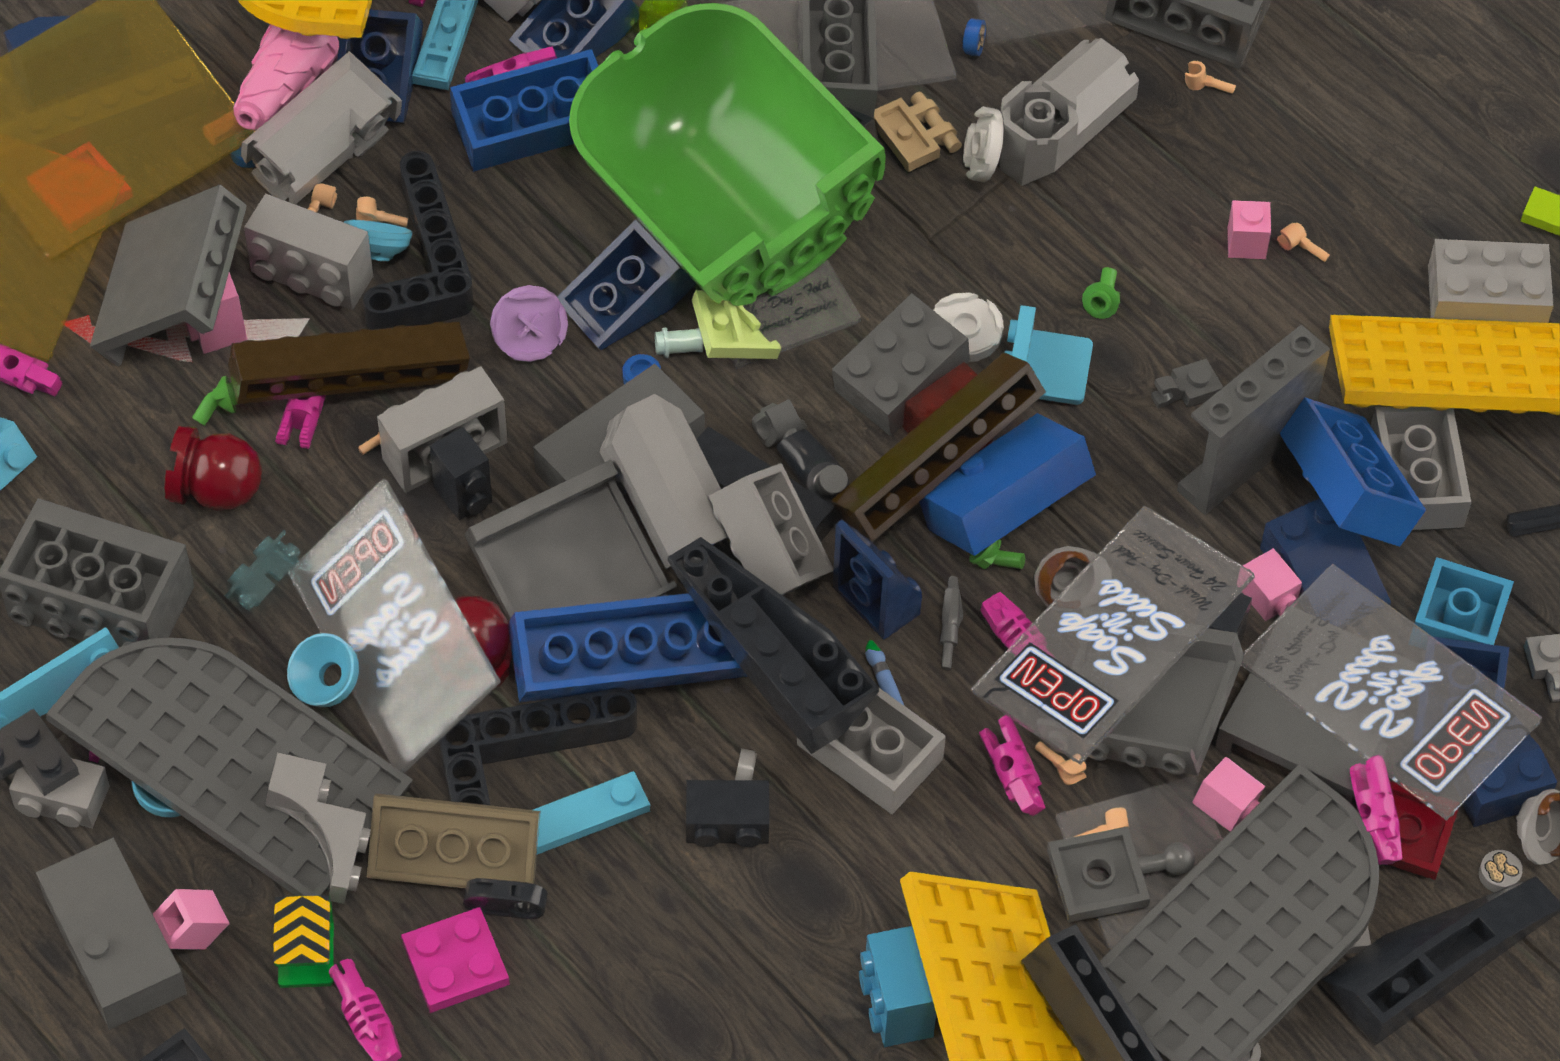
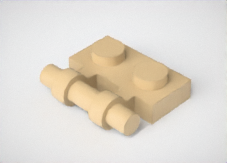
M917 92L911 97L910 100L913 104L911 107H908L901 97L875 109L874 112L877 132L908 172L939 158L940 147L938 144L945 145L950 153L958 151L962 146V143L956 137V129L950 122L943 120L939 115V107L932 99H927L922 92ZM920 121L923 123L927 122L931 128L926 130Z

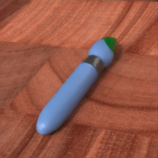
M869 640L865 646V655L868 663L873 667L880 689L904 705L890 669L885 662L886 657L883 651L873 640Z

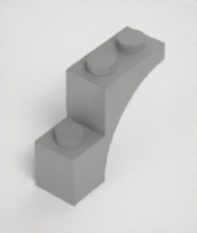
M277 752L265 806L290 815L311 832L318 841L327 860L330 875V899L333 902L344 904L347 891L356 892L362 867L355 866L354 862L357 852H366L371 829L363 827L366 813L326 804L331 780L324 779L325 763Z

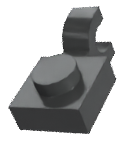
M1203 359L1172 369L1171 376L1155 379L1154 384L1158 391L1152 392L1151 398L1157 409L1180 399L1184 401L1188 408L1206 402L1221 390L1223 386L1208 360Z

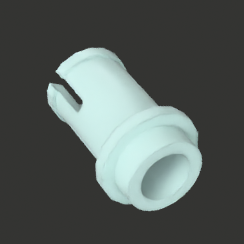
M662 328L661 332H655L656 355L663 354L664 358H669V354L703 352V339L699 328L667 331V328Z

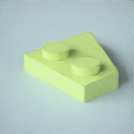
M695 290L692 304L708 358H778L781 351L780 344L777 340L769 342L759 331L761 323L752 313L745 310L743 305L734 306L730 301L725 300L717 303L703 290Z

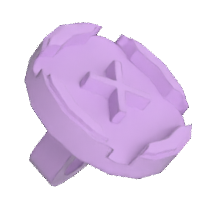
M527 285L514 288L501 297L493 309L490 326L492 336L503 352L515 360L532 362L546 358L558 344L560 346L566 336L568 320L565 308L554 293L544 287Z

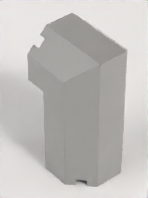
M1102 38L1095 39L1091 43H1089V40H1083L1034 84H1032V81H1021L1002 98L1000 112L1003 118L1004 131L999 158V170L1021 186L1055 172L1136 100L1139 79L1135 72L1130 76L1127 73L1125 66L1129 62L1125 55Z
M349 51L242 142L241 157L246 164L252 159L256 168L251 173L256 181L272 196L284 201L289 198L290 203L297 204L317 184H320L346 160L353 158V153L357 157L362 156L381 140L389 130L384 125L387 119L390 117L396 121L400 115L402 100Z
M653 394L628 406L609 421L608 431L602 443L600 454L604 462L611 459L618 472L614 480L623 483L665 568L671 567L668 562V556L700 537L712 545L729 538L723 525L715 518L713 504L709 498V495L721 490L681 409Z

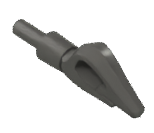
M956 576L949 577L942 610L943 626L940 645L943 646L941 665L943 670H951L953 647L958 645V628L964 617L959 583Z

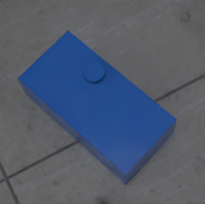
M592 49L450 87L451 112L473 172L574 144L570 131V109L578 88L585 78L598 67Z
M1304 397L1280 432L1284 442L1302 468L1303 477L1312 484L1339 528L1400 547L1425 513V507L1365 417Z
M1037 413L971 456L920 500L919 503L929 531L975 556L1095 476L1096 473L1084 436Z

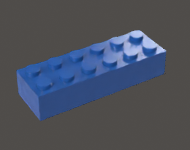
M689 593L514 612L508 622L519 703L563 698L613 688L635 690L748 677L717 636Z

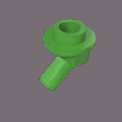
M1103 268L1100 282L1089 285L1083 293V307L1087 313L1095 318H1109L1119 308L1120 292L1114 289L1117 271L1113 268Z
M222 376L216 388L204 397L192 416V419L203 426L206 425L217 406L231 414L236 413V405L238 404L232 382H229L227 376Z
M999 539L975 556L970 554L969 562L977 564L984 569L992 564L1023 569L1025 554L999 550L1002 542Z

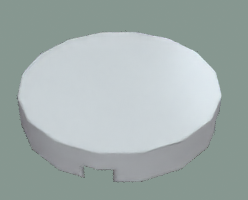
M983 106L974 114L976 117H979L977 123H971L970 127H968L963 154L965 167H970V171L966 173L967 177L979 182L988 181L996 169L1002 149L1004 131L1000 110Z
M954 293L942 298L935 305L934 311L968 338L969 362L986 358L999 347L1004 329L1002 314L996 305L988 299L986 302L979 299L976 294Z

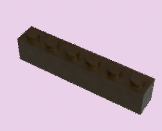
M434 322L428 325H399L386 329H360L354 332L333 334L325 332L312 336H285L279 339L259 341L245 340L232 343L228 369L237 404L443 384L453 380L458 374L466 372L470 357L460 322Z
M1005 352L1002 353L831 500L842 519L873 542L1046 393L1030 364Z

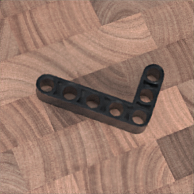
M423 151L406 153L400 161L402 190L429 273L377 285L365 292L363 303L366 326L369 330L393 328L399 325H428L434 322L447 321L467 315L474 306L472 278L433 159Z
M613 688L447 719L439 729V741L450 801L490 806L483 770L484 764L617 741L630 737L637 728V700L634 694L624 688ZM616 711H622L627 713L623 716L612 715V713ZM574 719L587 720L586 722L579 724L571 722ZM535 726L547 727L546 729L541 731H535L531 729ZM496 733L506 734V736L502 738L491 737L493 734ZM456 740L465 741V743L462 745L451 744L453 741ZM463 775H469L473 777L468 781L458 780V778Z

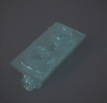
M283 530L275 540L268 535L253 552L258 559L250 567L243 563L227 580L233 585L225 595L227 599L235 591L240 596L238 602L242 607L250 610L253 606L258 607L261 601L275 587V584L265 574L268 572L277 581H280L298 563L299 549L291 543L285 545L280 541L287 533Z

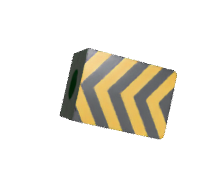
M330 895L275 897L274 965L278 967V984L280 988L333 985L334 980L329 975V970L334 965V916Z

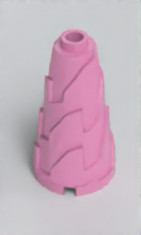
M270 24L263 35L260 48L252 60L253 66L242 82L240 94L233 107L237 122L246 129L255 130L260 128L313 83L320 74L322 75L338 58L339 41L337 36H304L298 32L289 31Z

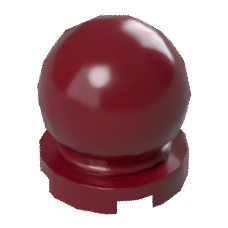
M178 426L170 447V451L177 452L174 471L166 470L165 499L175 504L184 505L189 496L192 495L200 505L215 511L232 510L247 503L259 489L262 478V467L258 453L248 442L230 433L212 434L201 440L197 427Z
M460 596L443 605L438 613L439 621L432 629L430 636L443 628L442 625L447 622L452 625V629L445 637L432 644V658L436 676L440 673L438 676L439 680L450 690L454 688L449 687V684L459 680V682L450 685L453 687L460 686L461 690H456L458 694H463V690L471 692L482 690L483 694L502 685L511 673L513 657L508 620L498 605L481 596ZM464 641H468L469 643L462 646L470 648L471 652H464L466 654L464 658L457 656L454 652L458 655H464L458 652L457 649L468 651L460 646ZM453 658H460V662H457L458 664L455 665L453 669H450V671L446 670L448 674H444L446 672L443 671V669L448 668H444L439 665H445L449 667L448 663H452L450 665L453 666V664L456 663L453 661ZM475 663L476 665H472L470 668H480L481 671L475 675L474 673L478 670H469L468 665ZM471 672V681L464 680L465 678L460 673Z

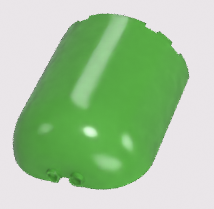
M703 3L676 10L656 22L650 28L640 31L634 39L636 48L627 54H623L620 50L612 52L602 64L585 78L574 96L569 118L571 136L581 157L701 289L717 303L725 300L730 301L734 306L752 304L758 295L768 292L771 296H774L812 273L846 241L847 237L843 233L852 221L863 219L875 199L870 193L875 181L882 180L884 175L886 158L884 147L757 17L735 6Z

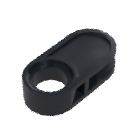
M475 878L469 880L466 884L463 905L469 911L480 907L485 915L537 919L544 916L548 893L543 887L532 883Z

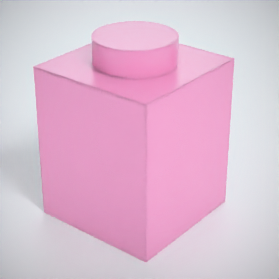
M1232 201L1227 227L1228 258L1266 259L1271 235L1270 202Z
M1273 548L1241 566L1237 588L1244 595L1252 597V606L1267 621L1277 614L1282 616L1287 606L1292 608L1297 606L1302 582Z
M1225 757L1203 780L1192 803L1231 832L1260 803L1258 799L1265 786L1229 758Z
M175 889L153 913L170 949H206L230 924L213 890Z

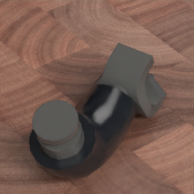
M790 399L778 405L772 403L760 409L761 412L752 418V426L761 442L766 447H772L777 444L776 449L790 466L802 486L830 504H833L831 500L849 485V479L845 470L829 451L806 429L808 427L805 421L797 415Z

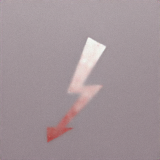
M89 315L62 323L91 344L95 326H91ZM310 318L244 320L247 339L259 341L279 339L285 336L299 337ZM185 322L166 329L168 341L143 337L127 344L134 348L176 360L192 362L185 337H189Z

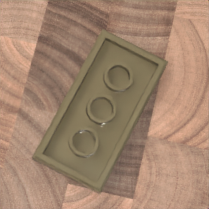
M375 794L373 797L367 878L466 888L467 882L475 878L534 884L541 811Z

